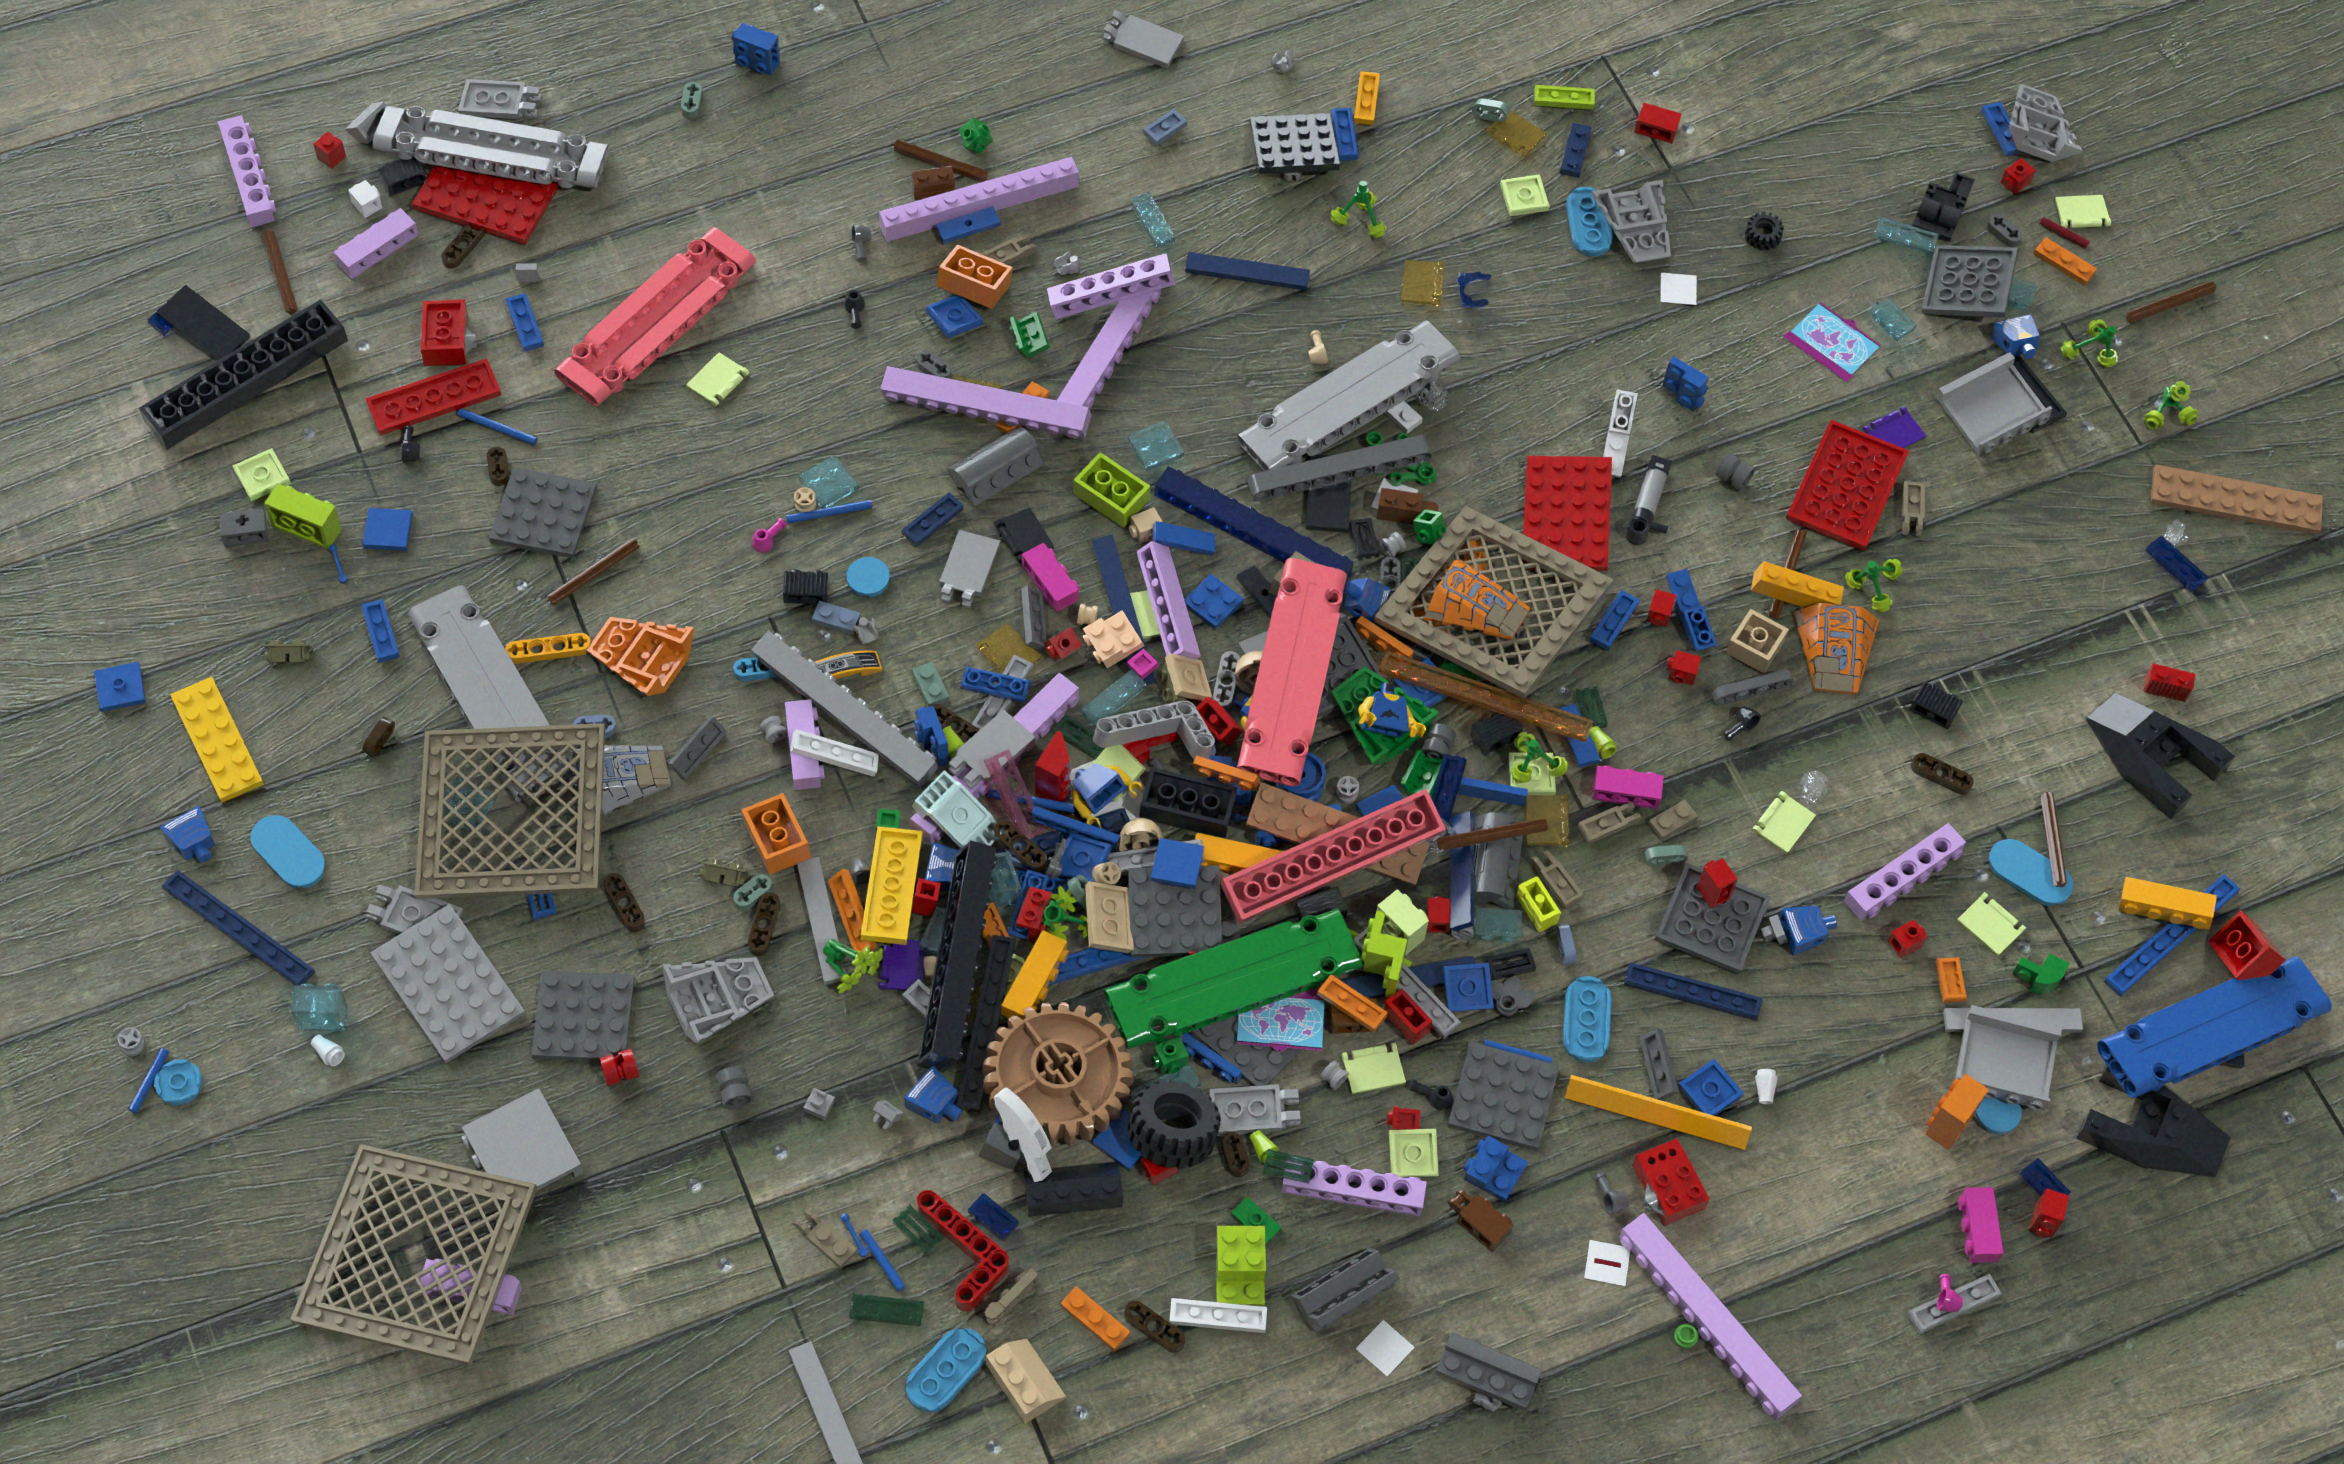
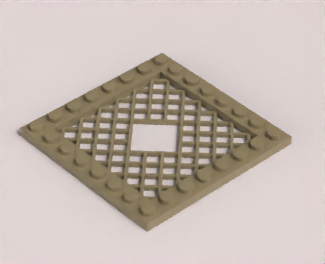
M1465 506L1447 527L1446 533L1442 534L1443 537L1438 538L1375 615L1374 622L1524 699L1611 588L1613 579ZM1480 540L1482 546L1471 548L1469 541ZM1485 541H1487V542H1489V543H1491V544H1493V545H1488V546H1486ZM1466 542L1467 549L1459 550ZM1499 549L1501 556H1489V550ZM1503 550H1505V551H1507V552H1509V553H1511V554L1504 555V551H1503ZM1484 551L1486 558H1474L1473 553ZM1469 554L1471 560L1464 561L1465 563L1473 565V568L1483 575L1491 574L1493 582L1498 585L1510 584L1515 597L1518 598V594L1528 593L1530 600L1522 602L1526 605H1532L1534 612H1529L1526 618L1536 616L1538 623L1527 625L1526 620L1523 621V626H1520L1517 632L1525 631L1527 638L1516 639L1514 635L1512 640L1501 642L1500 637L1495 636L1497 642L1486 644L1484 637L1492 635L1483 634L1482 630L1477 629L1478 633L1467 634L1464 626L1456 624L1434 627L1432 621L1424 622V616L1414 617L1413 611L1424 609L1426 614L1430 603L1426 604L1424 597L1433 596L1437 588L1436 583L1441 582L1443 577L1437 576L1442 570L1444 575L1446 574L1447 569L1452 565L1449 562L1453 557H1455V560H1460L1458 555ZM1517 558L1519 565L1508 566L1506 560ZM1522 559L1529 563L1523 564ZM1502 561L1504 567L1493 569L1492 562ZM1488 563L1489 570L1479 571L1477 564ZM1536 568L1537 574L1527 576L1525 569ZM1540 568L1547 571L1548 573H1541ZM1521 570L1522 577L1512 578L1510 571ZM1506 572L1508 579L1497 580L1496 573ZM1554 577L1556 584L1545 585L1543 578ZM1559 578H1561V579H1563V580H1565V581H1567V582L1560 583ZM1530 580H1540L1541 586L1530 587ZM1524 581L1526 588L1516 590L1514 583ZM1432 584L1433 590L1426 591L1428 587ZM1573 586L1575 593L1564 594L1563 587ZM1558 588L1560 595L1549 597L1547 590ZM1543 591L1545 598L1534 599L1532 592ZM1421 598L1422 604L1414 605ZM1566 599H1572L1567 605ZM1562 600L1564 607L1553 609L1551 602ZM1547 602L1549 609L1538 611L1536 604ZM1555 613H1561L1556 619ZM1551 614L1553 621L1542 623L1540 616ZM1544 627H1550L1545 633ZM1461 628L1463 635L1454 637L1451 635L1450 630ZM1540 628L1542 635L1530 636L1529 630ZM1480 638L1482 645L1471 646L1469 639ZM1539 641L1534 647L1533 642ZM1529 643L1531 650L1519 651L1518 644ZM1514 645L1515 652L1504 653L1503 646ZM1498 647L1500 654L1490 656L1488 649ZM1528 655L1523 661L1521 656ZM1506 658H1518L1519 664L1508 665Z
M604 723L425 731L415 881L416 899L599 891L605 752ZM555 749H562L559 753L555 751ZM571 749L577 756L568 763L562 756ZM531 750H540V751H539L538 753L534 754ZM549 750L555 757L546 764L539 757ZM509 751L517 752L514 755H512ZM526 751L532 758L523 765L517 758ZM486 752H495V753L490 756V755L487 754ZM504 752L510 759L501 766L494 759ZM464 753L472 754L469 757H467ZM482 753L487 760L478 767L472 760ZM459 754L465 761L456 768L449 761ZM557 760H560L565 767L556 773L550 767ZM579 760L580 773L574 767H572ZM537 761L543 767L534 775L528 767ZM512 762H515L520 769L511 775L505 769ZM490 763H493L498 769L489 777L483 769ZM467 764H470L476 770L466 777L460 771ZM447 765L453 770L448 776ZM570 769L576 776L567 783L561 776ZM547 770L554 777L544 784L539 777ZM525 771L531 778L522 785L516 778ZM502 772L509 779L499 786L494 779ZM480 773L486 780L477 787L471 780ZM458 774L464 781L454 788L449 781ZM558 780L565 787L555 794L549 787ZM578 780H579V793L572 788V786H573ZM536 781L542 788L533 795L527 788ZM514 782L541 808L508 837L481 810L508 785ZM491 783L497 790L488 797L481 790ZM469 784L474 791L465 798L459 791ZM446 786L452 790V792H450L447 796ZM569 790L575 797L566 804L560 797ZM547 791L553 797L544 805L537 798ZM479 793L485 801L476 808L470 800ZM454 795H457L463 801L453 808L447 802ZM557 800L564 807L554 814L548 808ZM577 801L578 814L571 808ZM467 804L474 811L466 818H463L458 811ZM446 806L451 812L444 817ZM568 810L575 817L565 824L559 817ZM545 811L552 818L542 825L537 818ZM478 814L484 821L474 828L469 821ZM455 815L461 822L452 829L446 822ZM557 821L563 828L553 835L547 828ZM534 822L540 829L530 836L525 829ZM575 822H577V834L570 829ZM489 824L495 831L485 838L479 831ZM466 825L472 832L463 839L457 832ZM445 827L449 833L443 838V829ZM568 831L574 838L564 845L558 838ZM545 832L551 839L541 846L535 839ZM522 833L528 840L519 847L513 840ZM500 834L505 841L496 848L490 841ZM477 835L483 842L473 849L467 842ZM452 836H455L460 843L451 850L444 843ZM556 842L562 849L552 856L546 849ZM575 842L576 855L569 849ZM510 843L516 851L507 858L500 851ZM533 843L539 850L530 857L523 850ZM485 845H488L494 851L484 859L478 852ZM465 846L471 852L462 860L455 853ZM442 847L448 852L443 858ZM566 851L572 859L563 866L557 859ZM521 853L527 861L518 868L511 861ZM544 853L550 860L541 867L534 860ZM498 854L504 862L495 869L489 862ZM475 855L482 862L472 870L466 863ZM453 856L459 863L450 871L443 864ZM576 862L575 868H570ZM552 863L560 867L557 869H547ZM508 864L514 869L510 871H501ZM530 864L537 868L534 870H524ZM485 865L492 870L479 872ZM462 866L469 871L456 873Z
M360 1144L290 1320L294 1324L471 1366L536 1194L537 1185ZM385 1177L389 1186L377 1192L373 1183ZM389 1177L399 1179V1181L392 1184ZM411 1182L421 1185L414 1189ZM407 1183L410 1192L398 1197L395 1188ZM433 1187L443 1190L436 1194ZM429 1188L432 1197L420 1202L417 1193ZM370 1189H371L372 1192H373V1195H371L370 1197L367 1198V1196H368V1194H369V1191H370ZM392 1191L395 1200L383 1206L380 1196ZM455 1192L465 1195L458 1199ZM451 1193L454 1202L442 1207L439 1198ZM413 1196L417 1205L405 1211L401 1202ZM477 1197L487 1199V1201L480 1204ZM473 1198L476 1207L464 1212L461 1203ZM376 1199L380 1208L368 1214L364 1205ZM435 1201L439 1210L427 1216L423 1207ZM499 1202L504 1203L503 1208H501ZM495 1203L498 1212L486 1217L483 1208ZM398 1204L402 1213L390 1219L386 1210ZM457 1206L461 1215L449 1221L445 1212ZM420 1209L424 1218L412 1224L408 1215ZM361 1211H363L365 1216L359 1219ZM479 1211L484 1220L471 1226L467 1217ZM383 1212L387 1221L374 1227L371 1218ZM442 1214L446 1223L434 1229L430 1220ZM405 1218L408 1227L397 1233L393 1223ZM498 1218L495 1229L493 1231L489 1222ZM464 1219L468 1228L456 1235L452 1225ZM368 1221L372 1230L359 1236L356 1227ZM427 1223L444 1259L402 1282L384 1246ZM486 1224L490 1234L478 1240L474 1231ZM390 1226L393 1235L381 1241L377 1232ZM449 1228L453 1237L441 1243L437 1234ZM354 1232L356 1239L350 1241L352 1234ZM471 1233L475 1242L463 1248L459 1239ZM374 1235L378 1244L366 1250L362 1241ZM490 1240L485 1253L481 1244ZM456 1241L460 1250L447 1256L444 1247ZM359 1243L363 1252L351 1258L347 1249ZM478 1246L482 1256L470 1262L466 1252ZM381 1248L385 1257L373 1263L369 1254ZM344 1254H345V1256H346V1258H347V1261H345V1262H343V1263L341 1264L342 1259H343ZM463 1255L467 1264L454 1270L450 1261ZM366 1257L369 1266L357 1271L354 1262ZM388 1262L392 1271L380 1277L376 1267ZM482 1262L478 1274H476L473 1266ZM447 1264L451 1273L439 1279L435 1270ZM350 1265L354 1274L342 1280L338 1271ZM470 1269L474 1278L461 1284L457 1275ZM372 1270L376 1279L364 1286L360 1276ZM432 1272L436 1281L424 1287L420 1278ZM394 1275L398 1285L386 1291L382 1282ZM336 1277L339 1283L333 1285ZM454 1277L458 1287L446 1293L442 1283ZM357 1279L361 1288L349 1294L345 1285ZM417 1281L421 1290L408 1296L404 1287ZM379 1284L383 1293L371 1299L367 1290ZM474 1284L468 1298L464 1289ZM439 1286L443 1295L431 1301L427 1292ZM341 1287L345 1297L333 1303L330 1293ZM401 1289L405 1298L393 1305L389 1295ZM461 1291L465 1300L453 1307L449 1297ZM364 1293L367 1302L355 1308L352 1298ZM423 1294L427 1304L415 1310L411 1301ZM386 1298L390 1307L377 1313L374 1304ZM446 1300L450 1309L437 1315L433 1306ZM348 1301L352 1310L338 1306ZM408 1303L412 1312L400 1318L396 1309ZM370 1306L374 1315L360 1311ZM465 1306L461 1319H459L456 1311ZM430 1308L434 1318L422 1324L418 1314ZM393 1312L396 1320L384 1318L383 1316ZM453 1314L457 1323L444 1329L440 1320ZM415 1317L419 1326L405 1322ZM437 1322L441 1331L427 1327ZM457 1329L455 1334L450 1333L451 1331Z

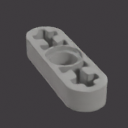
M1233 651L1225 652L1221 656L1213 693V699L1225 711L1232 705L1236 687L1235 668L1240 659V656ZM1229 660H1233L1231 670H1227ZM1223 677H1229L1233 682L1230 685H1224L1220 680ZM1222 692H1226L1224 703L1220 702Z

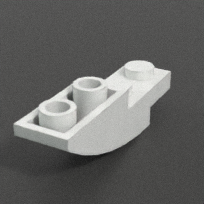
M1623 390L1616 391L1603 457H1612V477L1621 478L1638 393Z
M1004 1088L994 1097L995 1107L1002 1118L1004 1131L1008 1134L1010 1141L1019 1140L1020 1150L1024 1153L1028 1171L1032 1175L1034 1182L1042 1181L1052 1172L1046 1157V1153L1052 1148L1042 1126L1027 1105L1010 1089Z

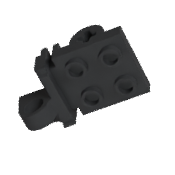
M1956 172L1949 189L1930 182L1912 228L1950 242L1975 179Z

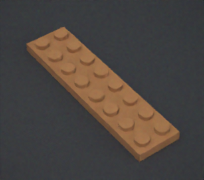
M2156 464L2153 468L2150 504L2319 535L2321 531L2323 496Z
M1261 782L1246 826L1300 845L1359 818ZM1423 842L1365 869L1415 886L1430 843Z

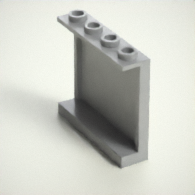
M2011 352L1939 388L1937 400L1977 455L1984 452L1988 453L2001 443L2010 442L2018 434H2025L2032 427L2038 424H2045L2050 418L2052 407L2045 408L2013 365L2015 358Z
M1971 1005L1966 1014L1955 1079L1961 1080L1966 1073L1989 1089L1985 1096L1986 1098H1998L2005 1100L2009 1104H2021L2028 1106L2032 1110L2045 1111L2051 1100L2048 1096L2057 1042L2061 1037L2062 1028Z
M539 1088L462 1127L464 1136L461 1139L466 1149H472L474 1155L471 1157L477 1169L482 1167L486 1173L534 1183L538 1187L537 1190L570 1173H573L574 1177L583 1174L580 1161Z

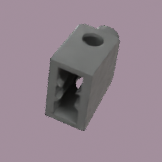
M994 1122L978 1157L1010 1170H1014L1017 1162L1027 1166L1024 1153L1021 1152L1019 1147V1140L1010 1141L1003 1126Z

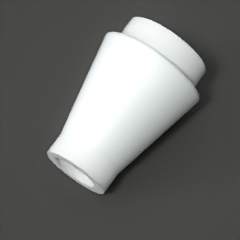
M317 1035L312 1039L311 1046L317 1051L326 1065L337 1066L342 1062L345 1053L340 1045L325 1039L321 1035Z
M1757 1070L1755 1081L1760 1104H1773L1778 1080L1775 1070Z

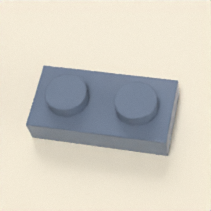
M1172 109L1145 127L1143 134L1157 146L1186 127L1187 121L1175 109Z
M819 601L812 617V623L853 635L855 632L853 630L854 624L858 625L861 615L859 612Z

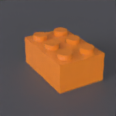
M956 245L939 267L937 286L993 309L1010 287L1013 267Z
M784 793L741 809L745 826L769 875L811 859L808 842Z
M1966 1073L1961 1080L1956 1078L1946 1095H1943L1931 1118L1928 1120L1926 1125L1929 1126V1129L1925 1135L1947 1150H1950L1973 1118L1989 1089Z

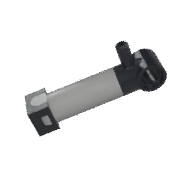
M1655 455L1651 456L1626 532L1627 540L1633 545L1645 543L1649 530L1663 534L1667 533L1668 526L1653 522V518L1671 468V460Z

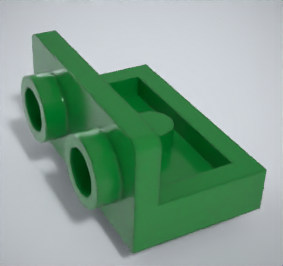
M1036 311L1020 320H1017L1014 316L1010 317L1012 324L1010 325V330L1017 339L1015 346L1019 353H1024L1029 359L1050 348L1040 315Z
M1417 749L1414 757L1410 760L1406 774L1403 775L1401 785L1407 796L1409 797L1427 789L1432 799L1447 768L1446 761L1425 757L1423 751Z

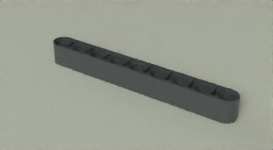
M1418 435L1255 473L1248 477L1247 483L1253 500L1263 501L1421 464L1432 458V452L1426 437Z

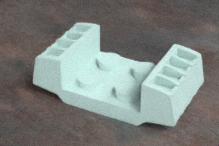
M945 770L925 789L912 805L922 818L928 815L960 847L958 851L970 840L989 846L995 841L994 826L997 822L993 816L961 783L953 779Z

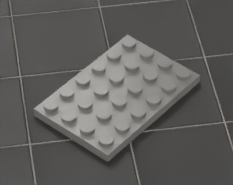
M450 904L370 952L376 964L445 1064L525 1014V1010Z

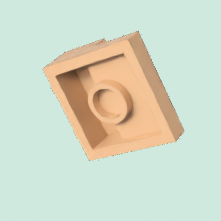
M1123 611L1118 612L1105 621L1100 618L1083 628L1085 635L1082 636L1088 647L1093 645L1096 650L1092 652L1098 663L1103 662L1106 668L1111 667L1144 647L1143 642Z

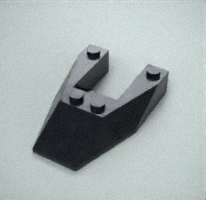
M2114 693L2086 718L2120 775L2170 820L2186 806L2192 794L2163 769L2166 764L2181 753L2214 782L2228 769L2235 758L2218 741L2117 693Z
M2105 1063L2099 1082L2125 1093ZM2164 1084L2158 1091H2149L2136 1097L2142 1100L2132 1126L2090 1109L2082 1122L2076 1138L2142 1168L2216 1177L2231 1137L2173 1089Z

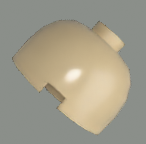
M1252 651L1244 654L1236 664V685L1244 692L1253 694L1252 690L1255 687L1263 653L1261 651Z
M1145 818L1131 820L1125 824L1120 832L1119 850L1121 852L1158 846L1160 838H1163L1162 831L1152 820Z

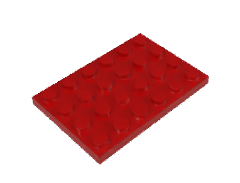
M435 165L412 202V208L465 226L468 223L471 225V228L478 230L483 228L487 233L526 245L560 185L555 181H552L550 184H540Z
M1830 420L1787 513L1786 519L1865 551L1909 450Z
M1527 456L1523 535L1596 571H1608L1612 457ZM1522 559L1523 564L1529 563ZM1529 568L1525 570H1536V568Z

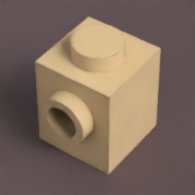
M1154 507L1131 516L1129 531L1133 538H1137L1139 544L1153 541V524L1155 521L1162 522Z

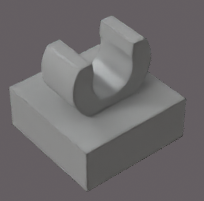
M1778 915L1770 917L1772 926L1761 929L1766 942L1777 938L1780 945L1787 943L1788 940Z
M814 1088L803 1107L804 1112L825 1120L835 1102V1097Z
M886 1100L878 1101L873 1109L878 1112L874 1116L873 1122L877 1123L881 1117H884L886 1123L883 1128L889 1129L893 1122L901 1120L904 1112Z

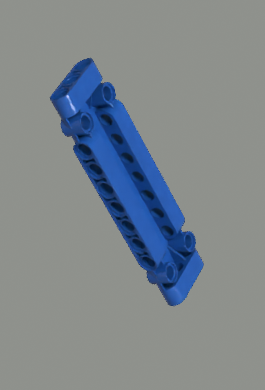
M2294 956L2282 963L2270 976L2245 980L2234 978L2150 1014L2135 1024H2129L2123 1031L2098 1041L2097 1049L2125 1093L2130 1098H2136L2149 1091H2158L2164 1084L2172 1082V1084L2181 1082L2290 1033L2295 1028H2300L2305 1022L2330 1012L2332 1004L2304 962L2299 957Z

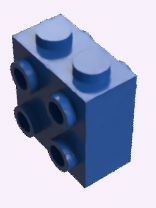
M741 23L739 28L735 29L732 34L735 63L772 76L780 63L778 36L758 29L753 25Z

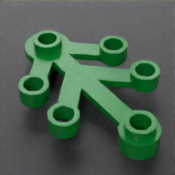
M1373 431L1368 433L1366 437L1367 447L1384 444L1383 436L1379 432ZM1401 433L1398 435L1397 440L1409 438V435ZM1427 461L1419 465L1399 468L1409 469L1412 472L1403 474L1393 472L1390 476V484L1400 486L1402 482L1417 480L1421 484L1429 485L1436 480L1437 473ZM1385 472L1378 473V474H1375V475L1380 476V475H1383Z

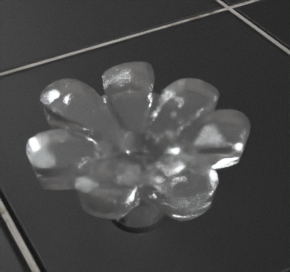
M2174 520L2173 525L2170 524L2167 527L2168 532L2162 535V539L2166 540V546L2171 547L2172 545H2177L2179 541L2181 543L2187 541L2188 537L2183 532L2186 527L2184 523Z

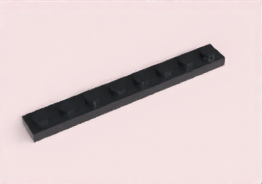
M993 935L957 1101V1107L962 1110L981 1111L985 1092L983 1084L986 1076L983 1074V1062L988 1058L986 1056L988 1044L995 1041V1032L999 1025L1001 1005L1004 1001L1016 938Z

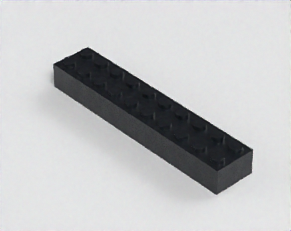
M320 299L139 407L143 420L166 450L348 342L344 326Z
M972 840L955 855L917 1062L919 1067L930 1069L934 1066L941 1073L952 1067L954 1063L961 1059L963 1054L961 1043L967 1032L965 1020L971 1010L969 998L975 988V983L972 982L973 975L977 972L979 965L976 958L977 953L980 952L982 947V940H980L981 932H983L986 925L984 913L990 903V898L987 896L988 891L993 885L992 870L997 863V856H995L996 847Z

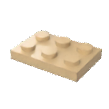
M1089 881L1085 885L1089 947L1130 954L1134 950L1130 931L1129 888Z

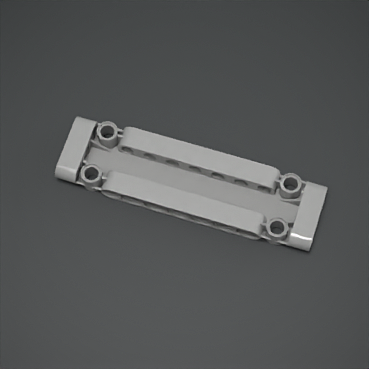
M387 106L373 138L374 150L396 153L400 159L408 160L415 157L422 163L540 184H550L552 181H555L563 188H571L578 185L596 189L609 151L608 144L592 141L586 144V139L582 135L575 134L567 138L560 131L441 110H434L430 113V116H426L425 110L419 106L410 107L408 110Z
M1426 320L1409 331H1399L1395 335V340L1391 342L1383 341L1278 404L1273 409L1272 414L1266 413L1258 418V423L1238 434L1237 440L1245 452L1263 471L1301 463L1302 455L1305 453L1309 456L1318 454L1423 389L1426 382L1436 381L1440 376L1439 371L1446 370L1459 362L1461 359L1457 349Z
M456 586L415 605L409 610L408 616L422 638L434 666L471 729L550 726L487 619L484 620L479 606L474 603L465 586ZM555 749V751L559 753L561 749ZM531 750V751H532L534 754H536V753H538L540 750ZM509 751V752H510L512 755H514L517 751ZM525 751L517 759L524 765L532 756ZM546 751L539 758L547 764L555 756L550 751ZM486 752V753L491 756V755H493L495 752ZM502 752L494 760L502 766L510 758ZM557 760L550 768L558 773L565 765L560 760ZM535 761L528 769L535 775L543 766ZM512 762L507 768L513 769L507 772L513 775L520 767L515 762ZM569 769L561 778L565 781L573 775V772ZM546 770L539 779L546 784L554 776ZM524 771L516 780L524 785L531 777ZM500 773L501 779L506 782L509 778L504 773ZM557 780V781H556L554 784H552L550 787H553V786H555V785H557V784H559V783H561V782H559V781ZM534 781L527 790L534 795L542 787ZM514 782L507 786L516 801L519 802L530 798Z

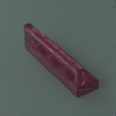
M1007 749L984 760L1012 824L1028 839H1032L1034 836L1046 831L1044 825L1038 823L1036 824L1039 829L1033 832L1030 831L1026 819L1027 817L1031 818L1029 811L1032 813L1035 805L1010 750ZM1006 756L1009 762L1007 772L1003 771L998 760ZM1008 777L1017 780L1018 787L1016 792L1012 791ZM1018 797L1025 799L1028 804L1025 813L1020 809L1017 802Z

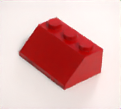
M1057 731L1035 764V797L1066 802L1071 793L1069 790L1071 784L1069 779L1071 774L1070 758L1062 732Z
M2241 910L2208 941L2238 980L2270 976L2286 961L2261 927Z

